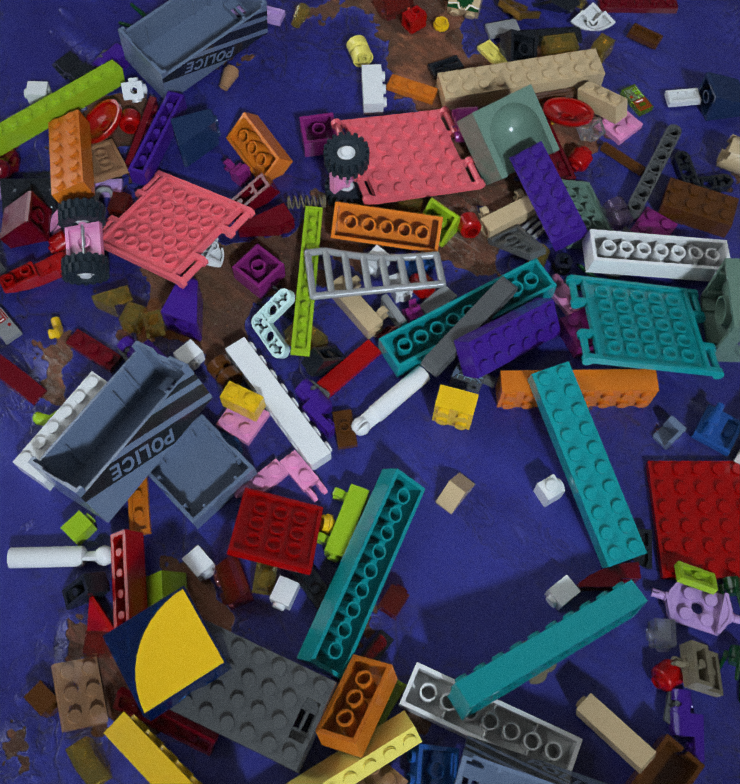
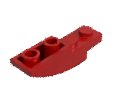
M66 249L36 264L30 261L0 276V284L4 292L15 293L25 291L61 278L62 257L65 258Z

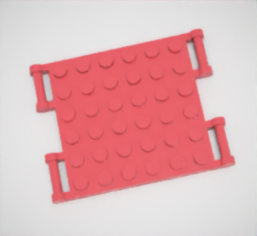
M447 106L436 110L347 120L336 118L331 121V126L335 129L337 136H339V132H343L342 129H345L346 132H350V135L357 133L358 138L362 136L364 142L367 141L368 169L367 171L364 170L362 176L358 174V178L354 179L359 186L363 196L362 201L366 206L479 190L486 185L474 165L473 158L469 156L463 160L460 159L451 138H454V132H457V129L452 127L455 124ZM441 117L445 118L450 130L446 129ZM465 168H469L470 173L475 182H471V179ZM364 181H367V184H368V186H369V189H370L372 195L369 194L368 189H367L366 184H365Z
M158 170L144 187L135 192L138 200L119 218L114 215H110L107 218L106 226L102 228L104 250L161 276L184 289L188 285L187 282L202 267L209 263L201 254L221 233L232 239L236 235L235 232L249 218L251 219L255 215V211L242 203ZM241 213H243V214L233 223V225H232L231 227H229V225H230ZM195 261L196 263L181 277L183 272Z

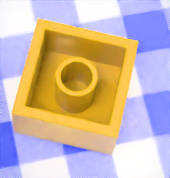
M440 384L432 420L440 425L448 424L459 430H469L479 394Z

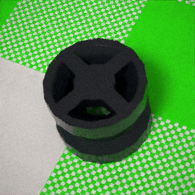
M567 253L558 254L552 266L553 271L561 276L568 274L573 259Z

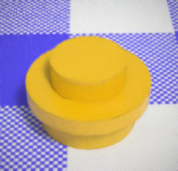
M440 16L434 21L433 27L436 31L444 32L448 30L449 22L447 18Z
M322 515L319 531L329 534L333 530L335 525L333 515Z

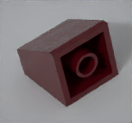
M28 191L4 208L0 240L10 248L48 241L52 210L33 191Z

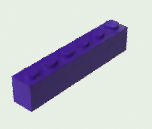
M172 91L167 92L128 168L133 183L145 186L153 178L174 136L170 119L184 116L187 110L183 94Z

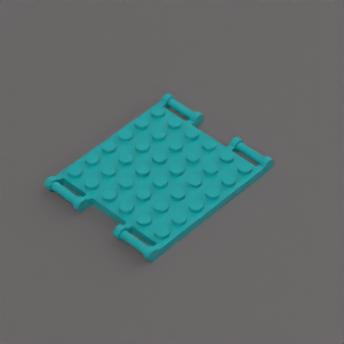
M569 275L566 277V284L569 286L571 295L570 305L573 309L585 307L589 329H579L576 332L577 339L580 340L583 354L581 360L583 365H612L712 376L713 379L724 377L723 369L720 368L715 353V344L703 342L697 323H703L706 320V316L701 310L697 290L579 275ZM576 285H580L583 298L578 296ZM588 339H592L595 354L590 353Z

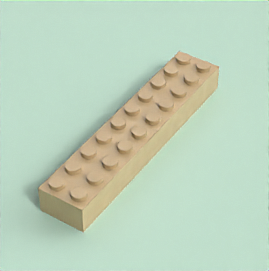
M596 48L440 72L437 73L436 88H438L442 107L447 106L452 111V109L489 105L530 84L535 93L576 87L578 91V88L588 81L601 86L605 71Z

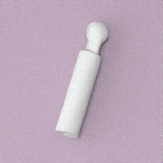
M419 365L370 405L367 411L354 419L351 428L356 435H366L379 421H383L430 380L426 370Z
M106 545L100 546L96 551H87L85 546L11 547L7 553L9 568L84 567L87 561H95L101 566L111 564V547Z

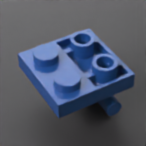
M717 403L716 407L708 404L691 438L728 456L740 433V420L723 412L725 407L723 403Z

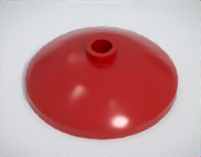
M552 98L547 100L543 106V112L550 121L566 128L584 126L590 123L594 117V111L588 104L574 98Z
M106 99L98 103L87 114L86 120L90 123L91 144L106 140L117 130L122 118V107L116 100Z

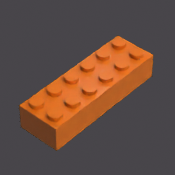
M77 109L48 122L51 195L60 204L62 201L67 202V199H88L95 196L90 123Z
M336 201L331 238L433 252L438 251L443 216Z

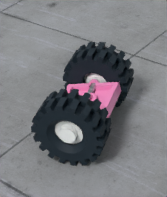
M339 132V136L332 135V140L328 138L323 150L325 168L327 167V172L329 173L328 179L326 178L325 181L326 201H328L329 206L333 205V209L335 208L336 201L364 205L362 193L354 179L358 178V174L362 176L364 170L367 171L369 165L367 141L364 142L362 136L358 138L357 133L350 135V132H346V135H343V132ZM364 181L369 192L367 181Z
M75 198V200L67 199V202L62 201L57 207L58 224L61 229H65L66 256L61 259L62 280L72 285L84 284V286L88 284L96 285V283L101 284L103 281H108L110 279L109 259L104 255L102 230L106 226L104 204L92 198L90 200H87V198Z

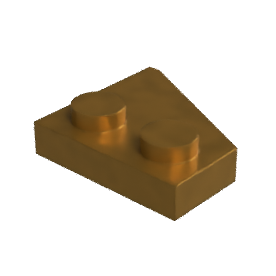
M499 0L498 6L505 13L513 15V18L522 21V19H539L541 14L538 10L528 11V6L514 0Z

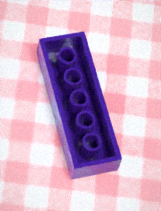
M542 141L510 157L513 168L555 252L584 238L587 234L586 226Z
M536 298L455 339L454 344L463 376L479 379L560 335L561 329L554 299Z

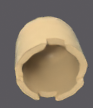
M733 134L727 140L729 145L726 150H721L716 166L740 176V137Z

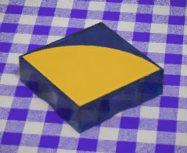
M182 586L103 635L143 717L150 721L180 703L191 692L208 685L232 669L185 586Z

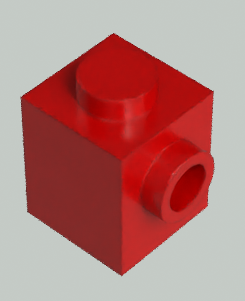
M418 5L402 13V26L411 35L426 26L427 14Z

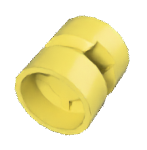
M362 35L351 37L346 47L354 65L361 68L362 65H369L373 60V54L366 38Z

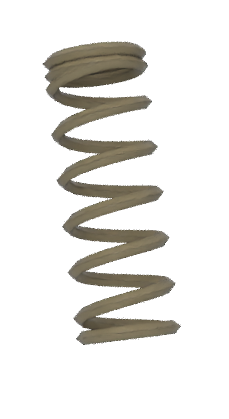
M323 194L322 199L318 195L317 205L315 196L312 195L311 206L314 199L315 207H318L320 198L321 207L326 208V195ZM288 195V196H287L288 209H290V207H291V209H293L295 202H296L297 208L299 209V208H300L301 201H302V206H303V208L305 209L302 196L300 195V197H299V206H298L297 198H296V196L294 195V197H293V206H292L290 196ZM306 195V198H305V206H306V204H307V200H308V205L310 206L309 197H308V195Z

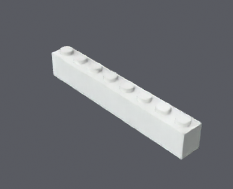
M243 337L225 348L228 358L242 373V378L251 390L264 397L265 409L270 412L273 420L308 466L314 471L331 460V446L327 441L323 442L320 438L319 430L309 424L310 419L307 414L300 412L297 401L293 397L290 398L288 396L287 388L283 383L279 384L276 380L277 375L275 372L267 368V362L262 355L258 356L255 352L257 350L251 341L248 342Z

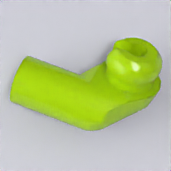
M56 411L50 415L35 412L32 416L33 422L44 426Z

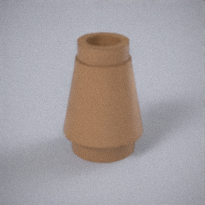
M227 65L223 69L219 87L224 91H228L239 77V70L235 66Z

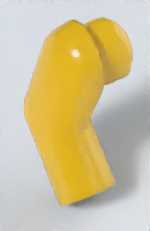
M53 317L50 320L53 329L48 330V336L50 339H59L64 332L60 317Z

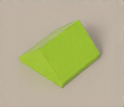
M432 197L423 213L443 216L439 246L444 247L458 232L461 217Z
M161 570L146 577L148 620L152 619L163 604L183 589L188 597L187 573Z

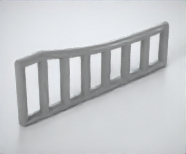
M326 247L306 249L304 251L308 290L311 300L442 288L446 286L442 261L438 251L408 254H370ZM323 255L327 291L316 292L312 256ZM330 255L341 257L345 290H335ZM349 259L360 260L365 288H353ZM434 259L437 281H427L423 260ZM415 260L420 282L409 283L405 261ZM368 261H379L383 286L372 287ZM386 261H397L401 284L390 285Z

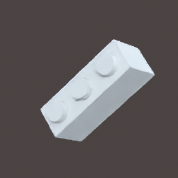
M381 64L362 65L363 114L382 115L384 107H387V98L383 97V94H386V84L382 83L385 82V71H382Z

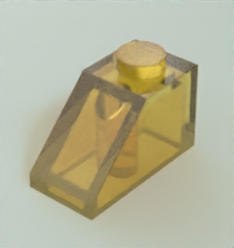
M85 736L65 749L75 770L86 784H104L113 778L92 738Z

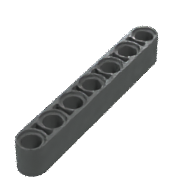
M671 124L667 127L624 211L626 219L635 221L640 217L682 133L680 126Z
M502 276L424 357L421 366L435 377L439 376L458 356L454 340L489 323L514 296L518 287Z

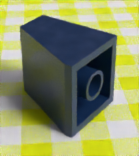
M706 72L698 89L702 100L699 106L705 121L740 117L739 80Z
M211 109L170 119L184 167L190 166L220 144L218 137L221 136V133L217 126L219 122L217 116L212 114Z

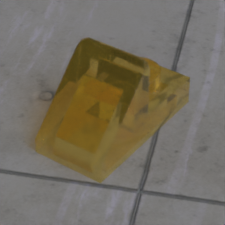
M128 285L91 296L96 308L116 317H119L116 305L126 304L133 300Z
M257 562L252 593L270 596L275 587L278 567Z

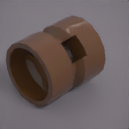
M226 354L215 357L207 366V371L216 379V382L223 390L229 381L238 384L243 376Z

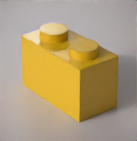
M231 381L228 382L220 395L222 406L257 422L266 407L263 396Z

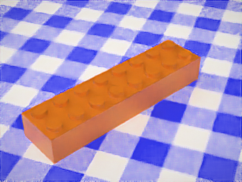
M542 370L500 371L495 386L497 407H502L503 409H512L514 407L531 409L538 407L527 379L531 374ZM573 370L588 408L590 406H598V408H607L609 406H617L618 408L636 406L637 408H644L651 403L659 391L656 370Z

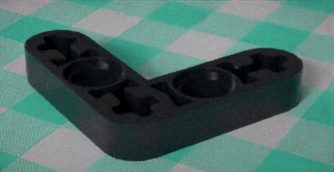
M678 151L672 160L678 179L716 192L728 191L733 184V178L728 174L698 177L691 157L685 151ZM682 171H688L690 175L686 176ZM708 182L712 187H706L704 183Z

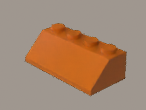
M244 112L226 137L243 162L250 167V171L255 178L263 173L273 180L283 175L293 162L258 115Z

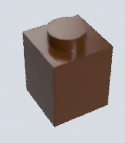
M40 680L23 697L40 716L48 718L58 712L56 693L44 681Z

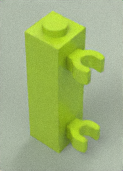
M354 484L350 485L348 492L337 487L334 488L332 498L343 501V505L331 535L327 536L322 532L318 534L317 543L326 546L324 550L325 556H327L328 560L335 563L341 561L370 497V490Z

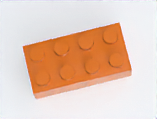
M353 654L315 730L323 746L357 757H363L398 680L392 664Z

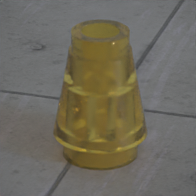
M299 3L296 6L291 22L293 27L300 28L310 15L308 5Z

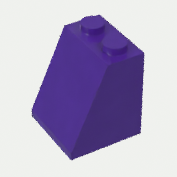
M192 277L184 289L175 284L160 312L167 330L201 342L203 298L198 281Z

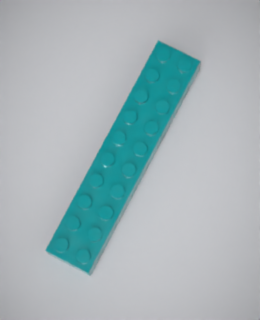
M537 258L502 275L516 285L518 290L490 322L536 298L553 297L557 285ZM502 276L379 338L378 349L396 377L398 378L412 371L418 365L421 366L424 357Z
M569 361L531 374L527 379L602 568L611 567L646 554L647 551Z
M398 468L382 469L297 656L298 660L329 677L341 680L355 653L425 491L423 486Z
M632 579L625 584L621 581L612 588L613 591L609 593L604 591L596 597V601L591 603L589 600L579 607V611L574 613L572 610L562 617V621L557 623L554 620L545 627L546 630L543 632L535 631L528 636L526 642L518 641L513 644L509 652L505 654L503 651L492 657V662L487 665L485 662L477 665L473 669L474 672L467 676L464 673L454 680L455 684L451 686L452 690L448 698L463 721L633 618L648 600Z

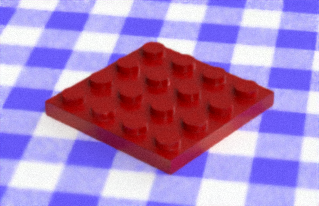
M245 487L227 555L310 575L323 507Z

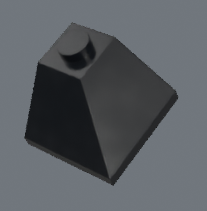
M537 0L532 5L544 10L557 13L566 12V14L575 11V7L580 5V1Z
M514 29L500 35V53L508 62L537 57L538 36Z

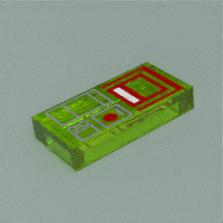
M635 84L621 90L620 95L628 99L627 103L638 116L653 110L654 106Z

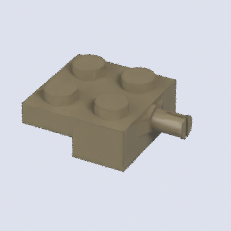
M694 640L679 645L681 658L672 656L670 660L672 662L670 663L671 665L681 667L684 687L717 698L723 696L718 653L709 651L708 645Z

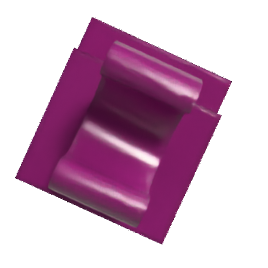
M228 158L222 162L226 165L224 169L230 172L232 181L240 187L252 178L250 167L245 163H239L236 166Z
M416 298L408 301V308L402 309V315L407 320V324L424 316L420 305L416 303Z

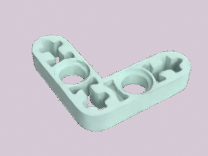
M285 288L280 289L251 320L253 329L273 357L279 359L288 357L290 348L273 323L295 301L294 292ZM275 305L276 312L271 315L270 308ZM270 331H272L274 334V337L271 341L267 339V335Z

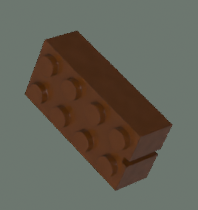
M670 178L664 190L658 213L675 223L725 238L732 227L739 198Z
M669 734L660 735L652 746L656 751L655 758L641 774L634 770L625 784H693L705 765L689 751L682 752L684 747Z

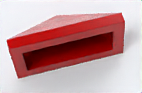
M91 596L89 598L87 632L114 636L113 622L98 599Z

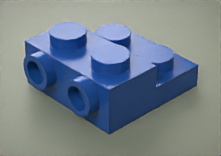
M418 744L407 751V761L410 763V772L405 777L408 781L407 784H454L459 768V748Z

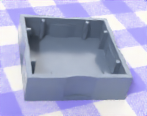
M201 414L191 423L148 476L189 521L199 529L234 497V493L241 486L256 476L257 472L236 448L229 445L221 433Z

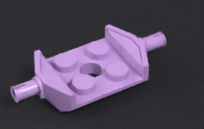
M676 582L666 592L652 588L651 597L663 600L666 615L670 621L716 636L728 624L732 622L740 624V616L733 613L728 593H715L713 595ZM692 604H699L702 608V613H694L691 608Z

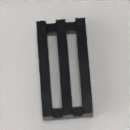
M455 55L428 64L427 69L433 75V79L436 80L437 73L464 69V66L458 56Z

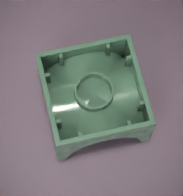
M725 258L700 296L701 309L706 316V320L703 322L705 341L715 344L718 362H740V346L738 345L740 342V259Z

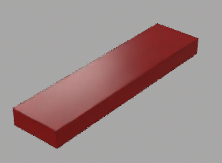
M368 339L316 384L328 391L330 397H332L381 355V351Z

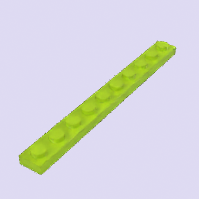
M305 206L290 355L310 357L315 300H311L309 297L304 251L306 249L320 248L323 207ZM319 255L312 256L315 285Z

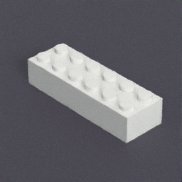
M91 371L15 458L13 463L26 475L51 491L54 486L34 469L28 461L33 456L38 460L105 386L107 381Z

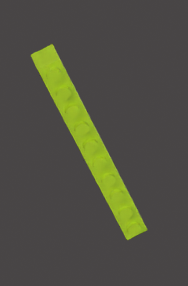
M110 60L0 123V156L47 130L48 122L62 117L77 109L81 110L119 88L121 83L125 82L123 68L115 61Z

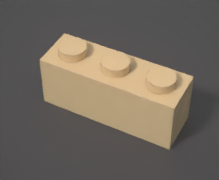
M591 81L578 88V100L588 104L593 109L594 114L614 124L627 116V98Z

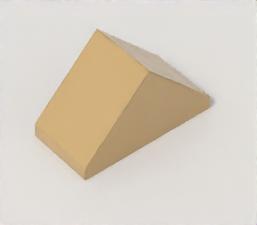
M459 472L449 480L435 503L452 514L475 486V483Z

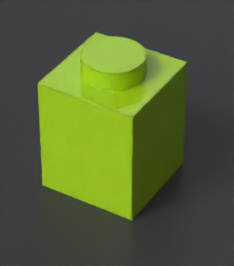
M80 510L60 527L78 546H81L98 530L94 526L96 521L88 513L84 515Z

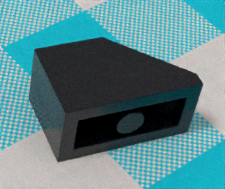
M336 345L313 347L310 351V357L306 356L301 364L311 377L323 376L346 357Z
M105 571L83 573L64 588L62 593L66 609L71 610L88 604L91 596L99 600L110 592V584Z

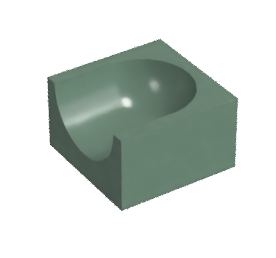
M531 84L456 122L481 178L486 185L502 180L515 172L509 158L542 141L549 155L560 150Z

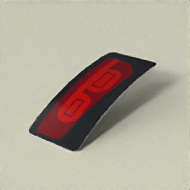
M380 630L360 656L378 661L393 643L394 639L383 630Z

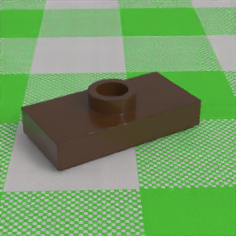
M634 23L627 34L628 38L656 50L663 39V35L637 23Z
M351 409L332 412L338 450L358 447L356 433L351 428L353 421Z

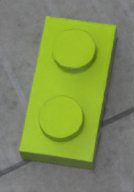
M681 561L674 565L677 582L713 595L718 591L715 573Z

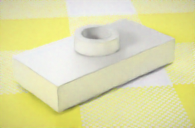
M698 88L667 90L664 93L668 107L700 105L702 101Z

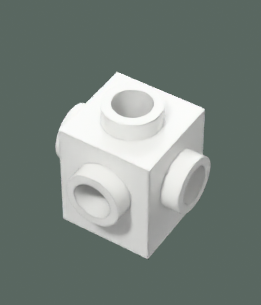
M138 77L128 78V82L121 83L124 100H132V103L142 102V98H145V94H148L146 83L143 84V80H138ZM133 87L137 89V93L133 91Z

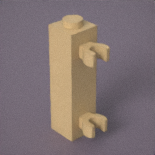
M521 188L514 191L516 194L513 196L515 202L491 214L486 206L479 208L481 212L478 214L482 226L481 233L486 239L517 224L521 225L537 215L528 196H525Z
M343 275L334 280L335 290L346 289ZM357 275L352 277L353 288L361 287L359 283L361 279ZM361 296L332 298L367 339L376 337L382 332L383 320L388 317L387 312H389L385 306L380 307L375 312Z
M592 693L587 698L585 696L580 698L576 704V715L641 774L655 758L656 751Z

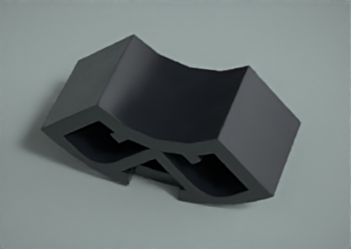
M71 51L52 64L54 69L65 80L69 79L71 82L94 70L86 62L80 61L77 55Z

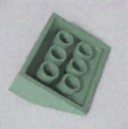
M561 179L586 226L587 232L589 229L614 231L590 182ZM584 238L566 246V248H583L582 240Z

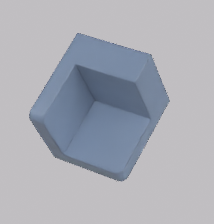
M671 416L652 438L667 450L687 428L674 416Z

